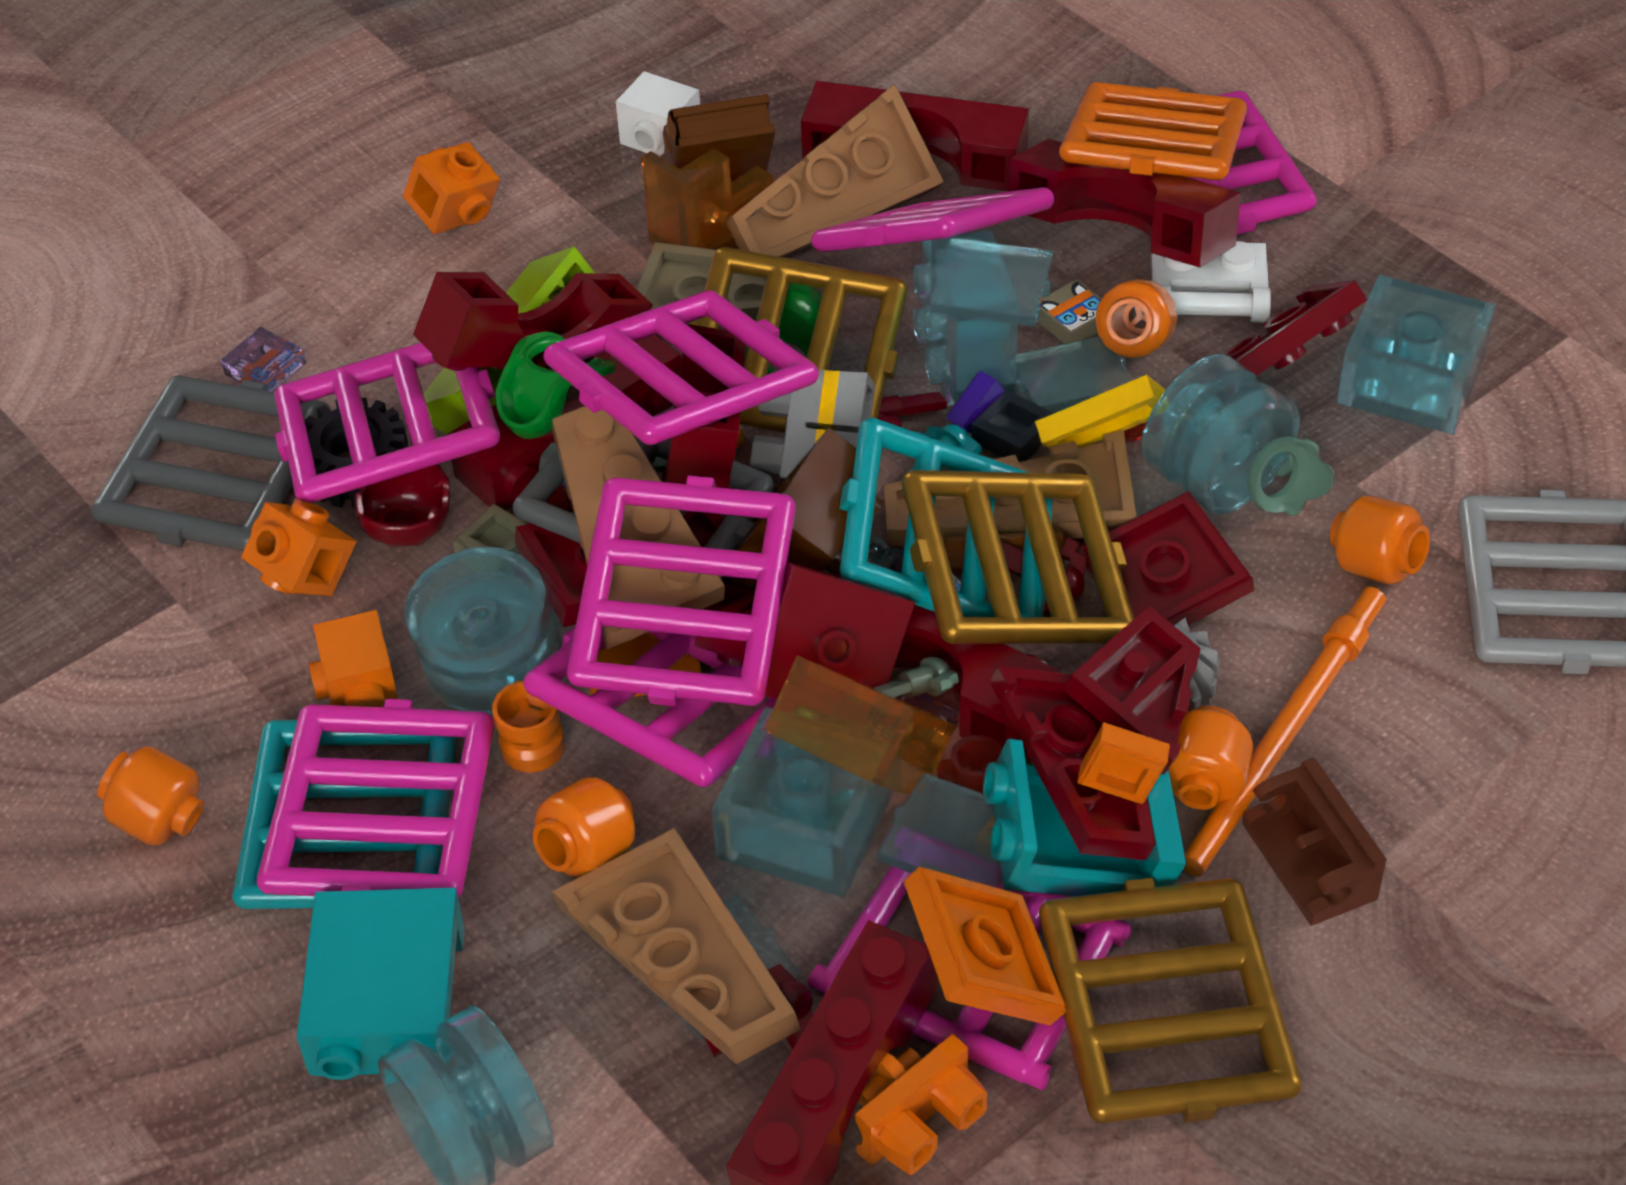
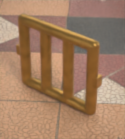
M728 247L717 249L712 258L704 291H715L727 299L733 273L766 278L756 322L766 319L779 328L790 283L824 289L807 354V359L814 363L818 370L829 369L847 293L881 299L864 372L868 373L875 383L871 418L877 419L887 378H895L899 361L898 351H894L908 293L905 281L895 277ZM708 316L688 323L717 329L720 326ZM749 347L744 368L757 378L767 375L770 362ZM759 405L742 411L740 414V425L782 433L786 432L787 417L762 415L759 412Z
M910 470L903 476L902 488L916 541L909 549L915 572L925 573L940 634L946 642L951 644L1107 643L1134 619L1120 572L1127 565L1121 542H1111L1093 480L1089 476L1083 474ZM932 496L962 497L994 617H963ZM989 497L1018 498L1051 617H1021ZM1045 499H1073L1107 617H1078Z
M1153 878L1125 881L1122 891L1051 899L1041 905L1039 918L1053 974L1066 1005L1067 1012L1063 1015L1087 1111L1093 1121L1103 1124L1182 1113L1184 1123L1212 1120L1217 1108L1291 1099L1301 1092L1302 1079L1245 889L1240 881L1227 878L1155 887ZM1221 908L1230 942L1080 960L1071 926ZM1239 970L1249 1006L1096 1025L1087 989ZM1258 1034L1268 1068L1267 1072L1113 1092L1104 1054Z

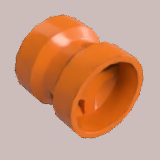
M517 681L505 686L497 693L492 703V714L498 731V744L503 760L514 770L526 773L540 772L552 767L561 759L565 750L563 726L560 723V710L530 695L525 690L523 681Z

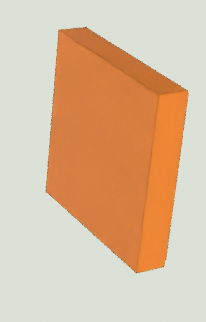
M920 866L903 881L946 1001L1049 1026L1067 1012L1066 1005L1022 895Z

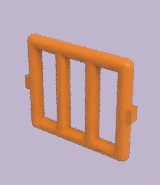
M1093 82L1087 86L1062 141L1059 154L1062 160L1068 163L1130 170L1129 173L1152 176L1153 173L1208 180H1222L1229 173L1247 113V105L1240 98L1180 92L1176 88L1158 86L1157 89Z

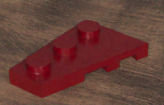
M1351 280L1309 286L1296 296L1299 304L1285 311L1275 312L1262 323L1267 331L1265 336L1261 338L1256 334L1236 343L1191 379L1202 398H1226L1228 402L1238 400L1258 387L1260 383L1256 377L1271 366H1274L1276 370L1284 368L1301 358L1307 352L1303 345L1319 333L1322 337L1330 336L1349 325L1354 319L1350 312L1367 301L1357 281Z
M997 665L990 684L1019 739L1023 741L1024 749L1080 854L1146 860L1156 845L1147 798L1143 804H1139L1077 783L1080 764L1100 730L1102 723L1063 691L1071 674Z

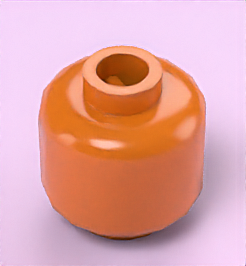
M1140 278L1122 282L1107 291L1098 304L1095 323L1097 334L1108 349L1120 356L1137 358L1147 356L1164 346L1175 332L1178 317L1175 302L1169 292L1155 281ZM1134 308H1135L1136 315H1137L1135 318H1133V310H1134ZM1141 320L1147 322L1146 326H1141L1138 323Z
M1369 495L1360 496L1348 506L1346 511H1341L1336 515L1330 529V543L1335 547V555L1339 566L1350 575L1383 584H1397L1410 574H1416L1422 568L1429 553L1430 532L1423 524L1420 513L1411 505Z
M1200 706L1188 711L1181 722L1177 741L1181 745L1179 755L1169 769L1173 796L1177 797L1188 807L1199 810L1211 809L1216 807L1222 800L1241 796L1247 783L1253 752V741L1248 729L1233 713L1224 708Z
M150 746L140 747L131 754L126 751L118 754L106 769L97 790V797L103 801L102 811L105 820L110 825L151 846L164 844L175 833L183 837L187 836L198 822L205 805L203 800L197 798L200 786L197 771L159 749Z
M585 777L550 796L538 806L534 819L535 827L532 833L536 852L549 868L570 877L578 878L627 853L631 849L635 839L634 809L629 798L621 790L597 777Z

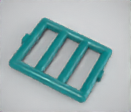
M867 418L861 422L858 430L852 479L850 478L844 484L841 492L839 509L847 511L840 564L841 578L910 598L915 602V606L934 611L925 573L915 572L909 549L916 541L909 513L901 573L867 562L882 448L915 459L914 470H940L942 468L948 471L1030 472L876 418ZM932 496L933 504L935 507L936 496ZM989 497L994 516L995 498ZM1045 499L1049 517L1052 521L1053 499ZM967 521L960 593L957 592L963 617H994L991 603L985 601L986 585L969 522ZM1025 527L1018 606L1021 617H1043L1045 593Z
M272 720L267 722L262 729L232 892L233 902L241 909H313L314 896L266 894L257 886V875L284 774L282 769L286 746H291L297 720ZM322 731L319 746L430 744L428 762L455 763L458 737ZM309 784L306 798L423 797L421 817L448 818L451 790ZM295 839L292 853L416 851L413 873L438 874L443 845Z

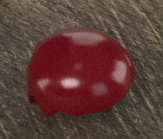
M436 464L360 488L359 492L355 494L356 519L360 522V528L371 539L391 547L419 546L424 544L441 531L446 522L450 502L449 478L440 465Z

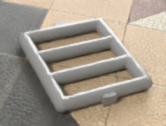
M1539 490L1538 497L1468 495L1462 498L1458 504L1476 656L1486 663L1560 665L1561 673L1588 674L1590 666L1626 667V641L1500 637L1497 614L1626 618V593L1494 589L1491 567L1626 571V545L1488 541L1485 522L1486 520L1624 525L1626 534V500L1566 498L1565 490Z

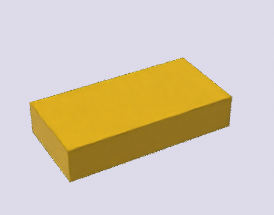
M1146 374L1037 420L1035 424L1042 444L1049 449L1050 446L1075 441L1078 448H1082L1101 441L1103 434L1119 430L1125 431L1171 412L1172 408L1165 388Z

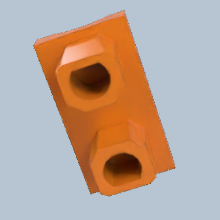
M953 1033L922 1059L912 1048H908L896 1059L889 1053L883 1058L858 1100L863 1108L855 1114V1122L861 1131L863 1140L856 1145V1153L871 1167L881 1158L885 1157L907 1174L913 1175L931 1160L938 1149V1135L924 1123L938 1111L960 1131L968 1129L985 1114L987 1110V1091L973 1073L968 1070V1047Z

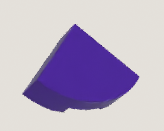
M980 370L949 411L946 420L965 429L968 433H972V423L1005 390L995 378Z

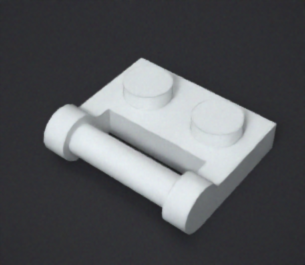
M1236 241L1235 247L1200 268L1156 254H1150L1151 281H1155L1169 292L1175 302L1177 315L1250 316V322H1264L1270 317L1271 291L1268 285L1266 243Z

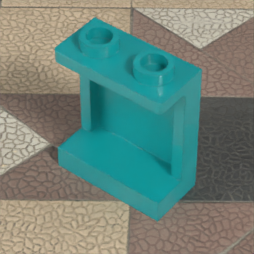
M1007 739L997 762H990L986 768L983 781V796L987 804H993L995 819L991 832L990 850L992 858L1000 861L1004 890L1084 896L1122 891L1125 881L1153 878L1155 887L1168 886L1176 883L1186 865L1169 771L1159 776L1147 797L1156 845L1146 860L1080 854L1035 767L1026 764L1022 740Z
M456 887L315 892L297 1029V1041L308 1074L323 1076L333 1080H346L363 1074H397L402 1077L417 1078L425 1076L430 1072H449L452 1070L453 1053L449 1041V1023L455 951H463L465 932Z

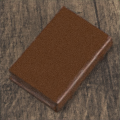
M768 94L669 110L667 125L663 129L664 153L661 154L660 158L663 183L670 194H679L764 180L776 132L774 124L770 122Z

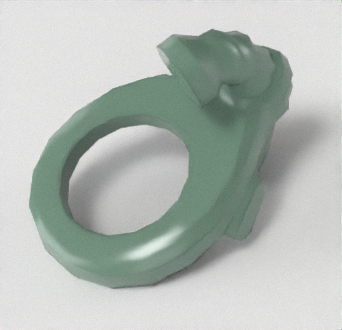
M1284 436L1276 438L1264 446L1254 458L1248 474L1247 489L1251 501L1259 509L1271 513L1285 512L1286 515L1296 516L1305 507L1307 500L1321 497L1332 489L1336 484L1335 472L1331 466L1321 461L1318 455L1320 447L1317 443L1308 438L1303 440L1297 437ZM1273 457L1272 467L1275 474L1278 476H1291L1283 489L1276 494L1266 495L1261 487V476L1265 465Z

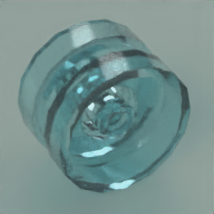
M1219 353L1204 357L1185 369L1165 390L1153 408L1144 429L1141 452L1150 467L1167 480L1182 485L1185 492L1189 491L1197 503L1206 510L1222 515L1236 511L1251 501L1247 483L1254 458L1264 446L1276 438L1284 436L1297 437L1301 416L1296 403L1274 387L1262 382L1258 383L1256 375L1234 358ZM1289 452L1277 453L1265 465L1261 476L1262 490L1274 479L1289 457Z
M499 547L469 548L447 555L423 571L408 592L404 618L411 640L419 656L430 690L449 707L462 711H484L492 714V703L497 693L507 685L523 681L525 675L562 647L561 638L540 572L520 554Z
M474 1005L453 1015L436 1027L435 1041L438 1055L427 1045L412 1039L382 1056L377 1061L380 1077L402 1126L418 1154L440 1185H491L496 1180L494 1154L505 1163L519 1168L554 1146L553 1131L547 1114L529 1076L498 1027L484 1011Z

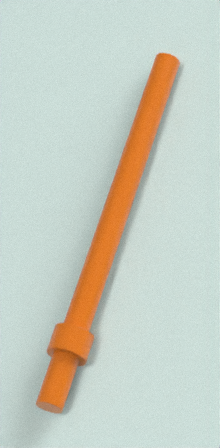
M1375 587L1364 588L1348 613L1334 620L1322 639L1323 650L1252 752L1247 783L1241 796L1220 801L1184 852L1186 860L1184 870L1187 873L1197 877L1205 873L1242 818L1243 812L1248 809L1256 797L1253 789L1268 779L1344 664L1354 661L1369 640V627L1386 603V597L1379 589Z

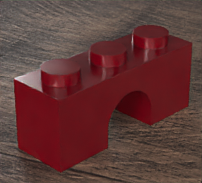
M687 324L744 368L746 345L727 330ZM682 353L678 376L702 395L708 397L729 389ZM741 412L670 438L665 482L686 484L688 476L714 478L716 487L729 488L739 435Z

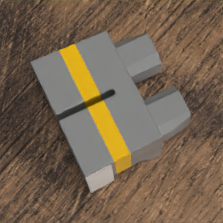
M818 370L819 377L813 385L759 405V412L762 415L787 417L785 438L755 435L750 460L751 467L784 480L828 427L856 447L861 422L872 416L875 383L866 372Z

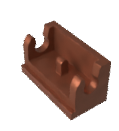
M1315 757L1303 761L1300 767L1266 779L1253 789L1260 802L1275 798L1243 812L1242 825L1310 926L1378 900L1387 859Z

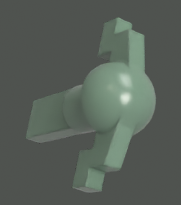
M927 657L921 660L919 667L893 672L892 682L855 693L854 697L856 704L870 706L900 695L911 698L928 692L932 696H938L952 688L953 684L959 683L957 673L951 670L946 661L938 657Z

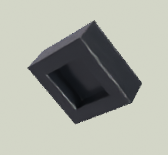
M1006 390L972 423L971 437L984 448L1002 457L1016 455L1018 462L1026 461L1042 445L1035 421L1054 413Z

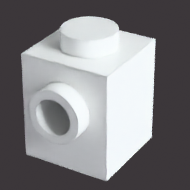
M644 71L616 100L620 144L661 158V154L664 153L663 129L667 125L669 110L700 105L699 89Z

